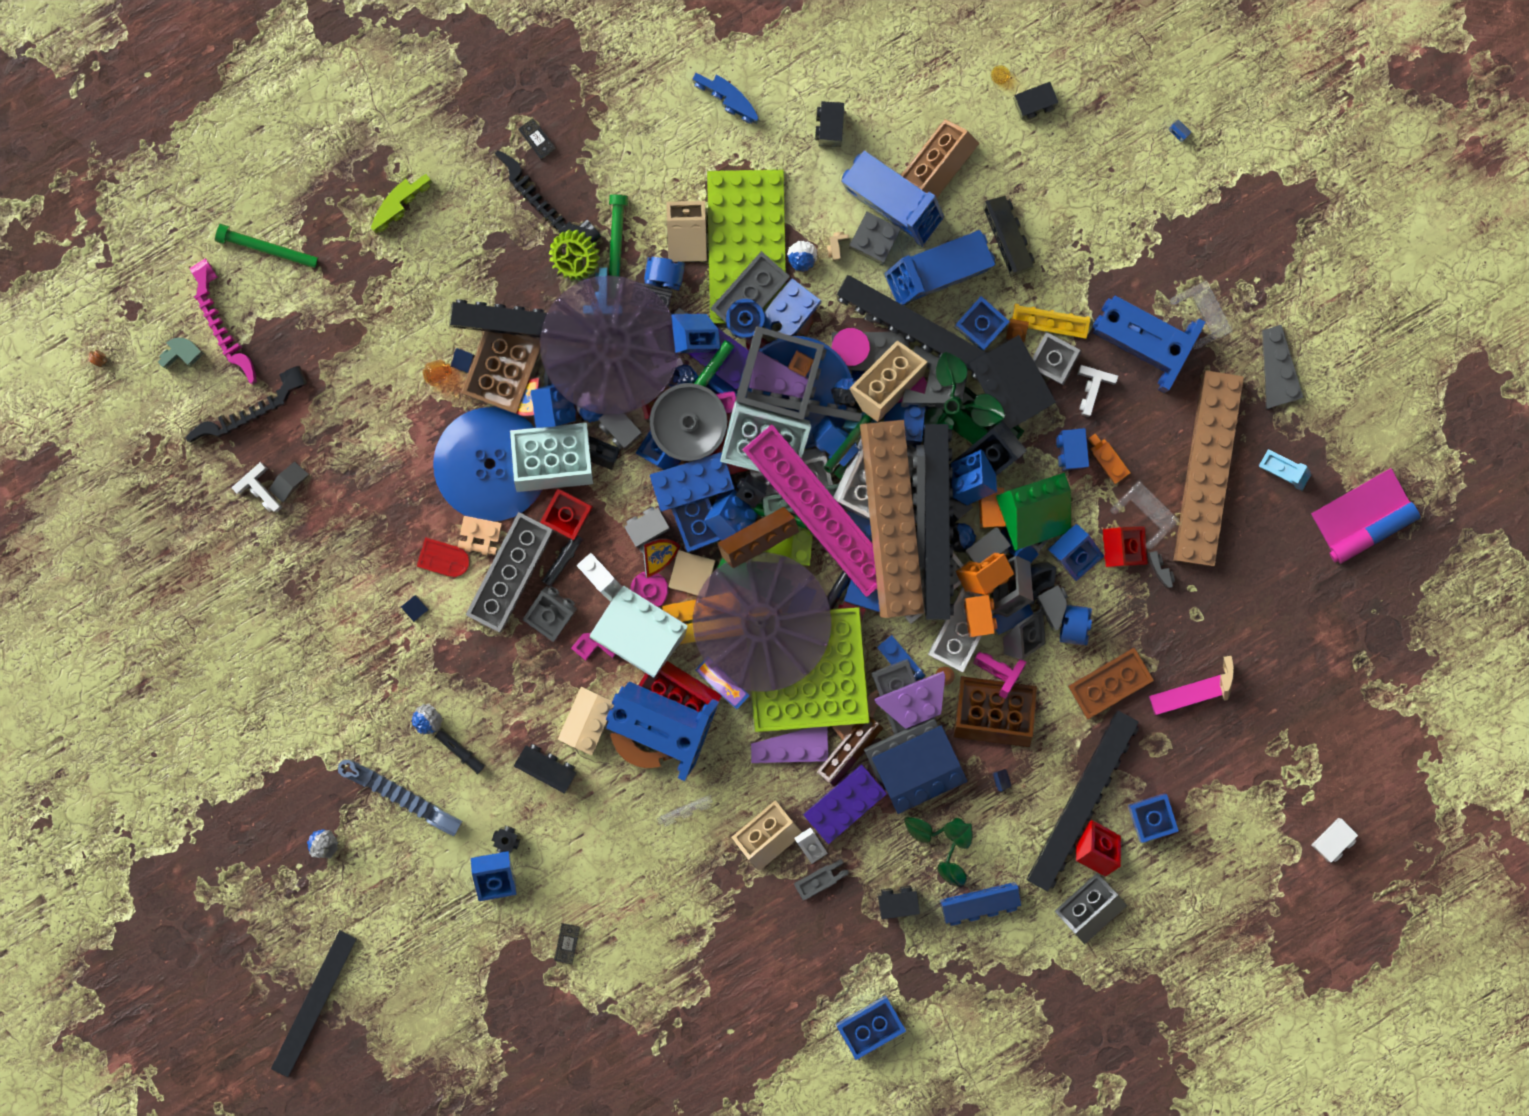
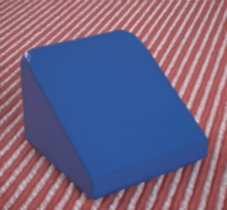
M1180 120L1174 122L1169 128V131L1180 142H1183L1191 134V131Z

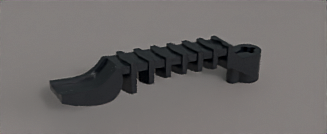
M499 150L495 152L496 157L508 167L509 181L514 185L513 187L516 191H519L523 198H526L531 206L536 208L539 214H543L546 221L549 220L553 228L556 227L559 230V233H566L570 229L572 232L578 230L579 234L585 232L586 238L592 236L591 243L596 242L602 237L587 219L579 226L571 224L570 221L565 224L563 222L565 218L562 214L557 219H554L552 216L557 213V210L553 207L547 212L545 209L550 204L546 200L541 205L538 203L543 198L540 193H537L534 197L530 195L536 190V187L532 184L526 190L523 188L531 180V177L527 174L522 180L517 182L522 175L519 163Z
M301 366L293 367L279 374L283 385L276 391L277 397L273 398V395L267 397L269 405L265 406L263 400L257 402L260 409L256 411L254 405L248 407L250 411L248 416L245 410L240 411L241 419L238 421L234 413L230 414L229 418L232 424L229 426L224 415L219 416L218 419L222 426L221 430L217 424L205 421L196 426L185 437L187 442L191 443L205 435H216L218 437L229 435L232 431L239 430L241 426L248 425L251 421L258 420L263 415H268V412L278 410V407L282 405H287L286 401L291 391L308 384Z

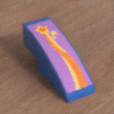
M709 656L695 669L736 709L750 696Z

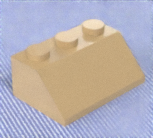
M581 687L558 740L593 755L608 722L606 717L614 707L612 700Z
M775 800L733 835L732 839L748 860L760 871L796 841L795 837L800 835L802 831Z

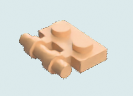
M464 516L460 535L468 537L466 542L459 540L458 548L465 549L467 552H481L482 555H496L497 548L491 547L490 543L491 541L499 542L502 523ZM474 538L484 539V544H475L473 540Z

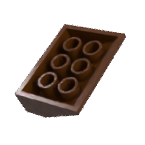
M961 676L953 737L1030 747L1033 738L1037 686L1015 683L1005 699L999 696L1005 682Z

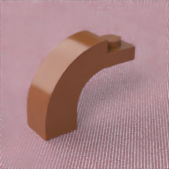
M616 732L610 734L613 745L619 755L635 766L656 768L661 766L660 758H663V761L673 758L659 751L647 752L641 750L632 739Z

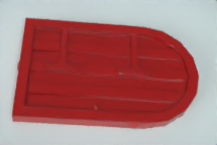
M425 537L417 567L445 576L458 577L467 571L469 557L463 549Z

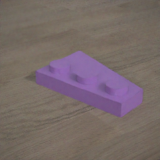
M758 350L749 388L803 398L808 377L788 369L787 366Z

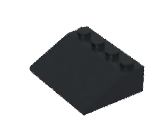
M1020 335L969 362L985 394L992 395L1001 403L1005 412V418L1000 420V422L1003 421L1009 429L1056 403Z

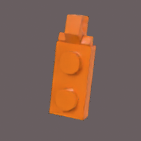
M1096 434L1088 438L1094 446L1091 448L1092 455L1114 484L1131 473L1105 439L1101 441Z

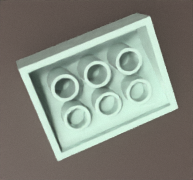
M735 401L720 462L759 471L742 449L771 424L802 459L811 428L810 421Z
M587 423L510 431L516 492L593 484Z
M623 586L590 634V638L654 678L684 639L688 626Z

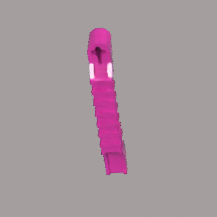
M205 258L189 268L198 282L197 293L194 298L199 302L200 305L198 306L204 312L203 316L208 320V325L213 330V335L217 338L218 345L222 348L224 356L232 364L239 365L243 369L249 383L254 385L257 383L251 359L241 353L232 356L234 352L242 348V345L238 342L228 348L227 344L235 339L232 335L225 339L222 335L227 333L228 330L225 326L221 329L218 328V325L223 323L221 317L216 320L213 318L219 311L216 307L212 310L208 308L214 304L212 298H207V295L211 294L209 283L218 278V276Z

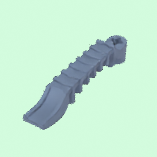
M343 760L338 765V772L341 776L364 787L372 788L373 792L381 793L382 797H388L391 799V802H397L400 804V807H406L411 813L415 812L419 818L424 817L426 822L452 836L456 835L463 822L437 805L431 804L430 801L422 799L421 796L413 794L412 791L404 789L403 786L395 784L394 781L386 779L385 776L377 774L376 771L354 760ZM345 765H350V769L354 772H346L347 768H345Z

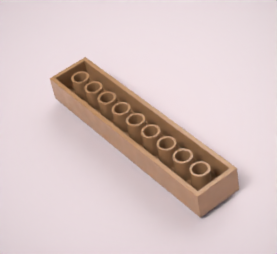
M1204 371L1202 373L1173 561L1208 567L1215 566L1244 376L1213 371Z
M904 420L861 424L860 431L880 617L890 618L923 614L924 605Z

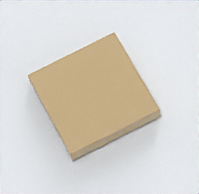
M678 550L669 588L706 597L715 560Z

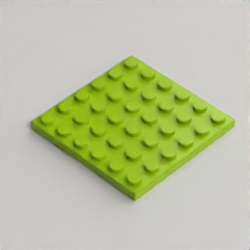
M860 607L745 617L755 732L870 723Z

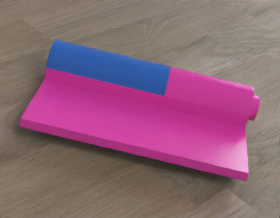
M1391 468L1311 513L1332 551L1329 553L1332 560L1340 564L1421 518L1415 505L1408 500Z

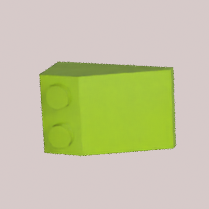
M798 527L799 533L753 557L751 561L810 566L812 534H810V530Z

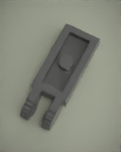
M840 859L829 866L826 865L795 882L794 885L802 900L813 896L848 875V870H843L836 876H833L830 871L841 866L844 863L843 860Z

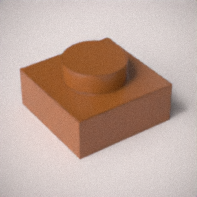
M1010 319L1006 339H1012L1020 335L1022 341L1025 342L1029 322Z
M796 350L788 365V369L805 377L814 359Z

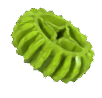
M570 229L566 233L561 232L559 236L554 238V242L550 245L552 249L548 254L552 255L549 261L555 263L552 268H558L557 274L563 273L564 279L570 277L571 281L575 279L581 281L583 278L587 279L590 274L592 275L599 265L597 261L600 260V256L596 254L600 249L594 248L597 242L591 243L592 236L586 238L585 232L579 234L578 230L572 232ZM564 243H566V244H567L566 253L563 254V253H562L563 245H564ZM586 257V265L582 267V259Z

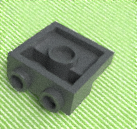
M546 586L523 618V621L554 642L577 608L574 606L573 600L562 598L559 596V591L556 588H548Z

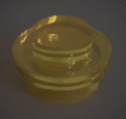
M1003 65L994 67L991 72L992 81L998 85L1005 84L1010 78L1008 68Z

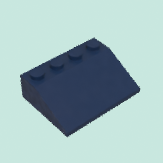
M942 725L872 757L897 814L968 782Z

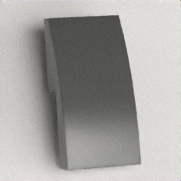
M1157 551L1147 553L1151 567L1161 583L1166 588L1173 587L1172 583L1175 582L1173 572H1169V568L1161 570L1160 566L1163 565L1161 554L1158 555Z

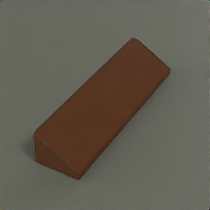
M870 717V723L856 724L817 773L835 787L864 753V748L869 747L883 730V727L872 717Z

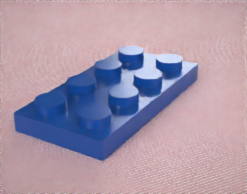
M722 452L650 474L660 511L663 512L735 489L727 463L720 462Z

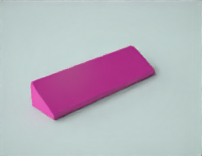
M1220 675L1149 696L1154 715L1221 696Z

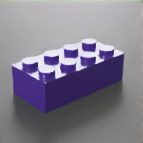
M718 328L720 346L727 340L734 345V348L715 375L735 390H738L749 350ZM718 350L709 353L686 354L703 367H706Z
M860 764L803 815L829 844L887 793L863 765Z

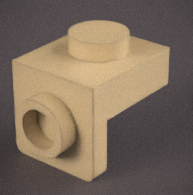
M844 232L833 233V236H830V246H827L828 257H832L833 262L840 261L841 259L838 242L849 240V234H844Z

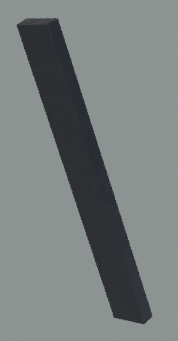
M339 930L271 1067L272 1070L289 1077L357 940L356 937Z

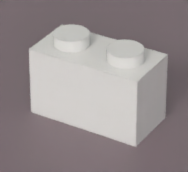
M1338 818L1312 846L1328 862H1336L1342 857L1343 854L1341 852L1346 847L1350 848L1357 841L1355 838L1358 835L1342 819Z

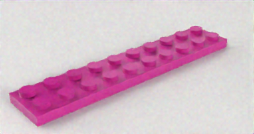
M771 424L745 446L742 451L864 596H869L877 589L873 544Z

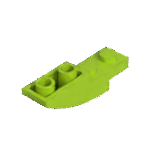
M424 174L411 185L405 179L390 192L379 207L371 225V229L375 233L385 231L389 227L388 224L393 220L395 222L400 220L406 211L402 204L412 202L417 193H423L431 187L432 181L428 175Z

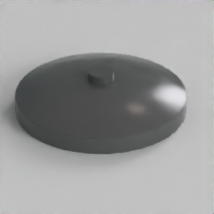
M693 383L679 384L663 392L654 403L650 414V430L658 447L667 455L684 461L699 460L713 453L722 443L727 431V414L719 397L708 388Z

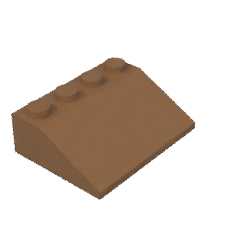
M484 331L460 394L516 414L542 341L527 336Z

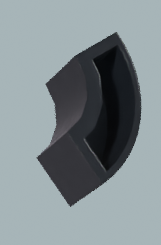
M1041 562L1031 566L1033 602L1029 604H1034L1037 595L1042 590L1054 586L1056 567L1051 563ZM1016 579L1010 588L1009 594L1017 590Z

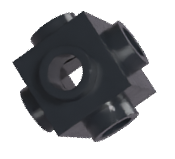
M505 825L504 828H499V831L495 830L491 841L494 842L493 847L497 848V852L509 851L512 853L514 849H518L521 839L518 838L520 833L515 832V828ZM503 837H507L509 839L508 844L502 843Z

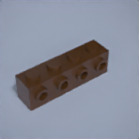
M782 507L718 542L722 558L734 569L799 533L795 517L785 507Z

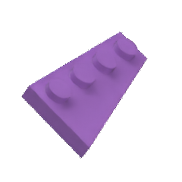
M827 726L806 728L751 743V763L815 762L828 759Z

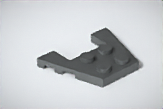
M915 346L913 352L927 361V368H930L925 394L905 389L901 407H908L909 405H917V407L935 405L936 408H945V402L950 399L952 384L945 387L938 382L936 367L939 358ZM967 376L963 382L956 383L954 395L961 400L963 399Z

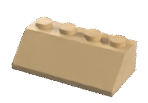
M897 340L850 387V391L862 411L879 422L903 397L905 389L910 390L925 375L927 361Z

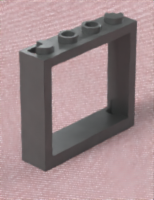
M756 326L735 401L804 420V416L808 417L811 408L808 405L809 398H813L815 394L814 380H818L821 368H818L820 360L824 361L826 349H823L824 345ZM763 334L816 349L799 413L745 398Z

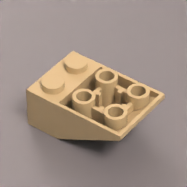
M705 201L666 202L668 259L674 262L707 261Z

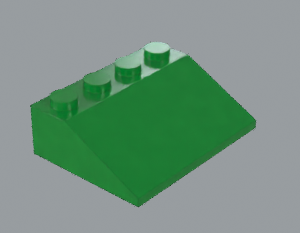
M1065 473L996 495L1015 551L1065 534L1072 528L1071 489Z

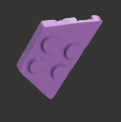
M942 671L874 700L876 704L906 729L941 715L945 674Z

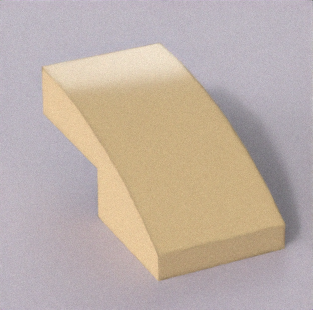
M1232 656L1224 657L1223 668L1225 674L1220 675V687L1224 701L1228 700L1232 689Z

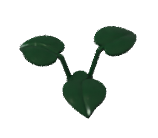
M944 352L941 355L936 367V377L942 386L946 387L952 384L950 399L944 405L946 413L942 408H929L924 414L923 426L925 424H948V429H953L954 421L948 415L955 414L961 409L974 408L971 412L973 421L980 426L986 427L1003 420L1005 412L1001 403L989 394L978 395L975 398V405H963L962 400L954 394L956 383H961L966 379L967 366L963 360L949 352Z
M905 817L904 822L907 830L917 841L928 843L932 837L937 836L943 831L946 837L953 841L946 863L940 862L938 864V872L946 882L954 886H964L967 881V875L962 867L955 863H950V858L955 846L962 849H967L971 846L973 840L972 824H966L962 819L954 818L952 822L946 823L940 830L932 832L933 829L927 822L917 818Z

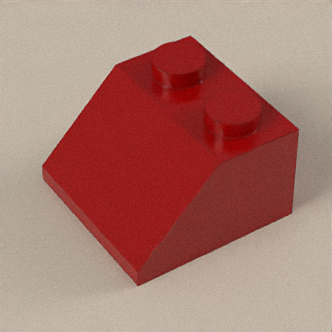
M557 488L540 523L575 540L594 506Z
M1145 526L1103 529L1105 567L1148 564Z
M1093 820L1089 821L1076 845V861L1105 877L1121 867V835Z

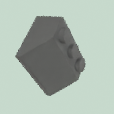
M1096 873L1059 906L1055 913L1085 945L1125 909L1127 905L1108 883Z

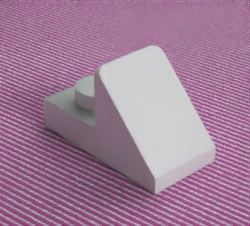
M811 828L795 837L796 842L811 864L828 854Z

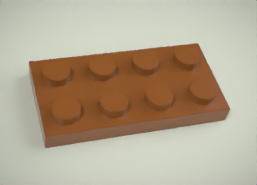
M1133 647L1070 684L1068 688L1086 719H1089L1154 680Z

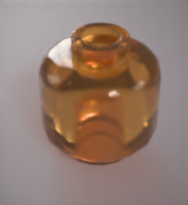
M442 359L426 363L422 373L425 382L435 387L449 382L452 369L449 363L446 364Z

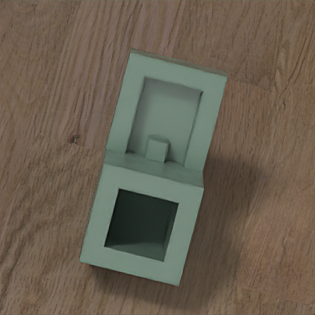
M173 338L166 342L171 349L165 350L159 356L161 359L158 363L167 369L180 357L191 367L204 352L188 339Z

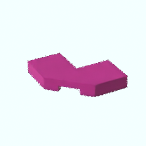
M591 633L582 634L571 647L585 661L598 646L612 658L616 655L591 639Z

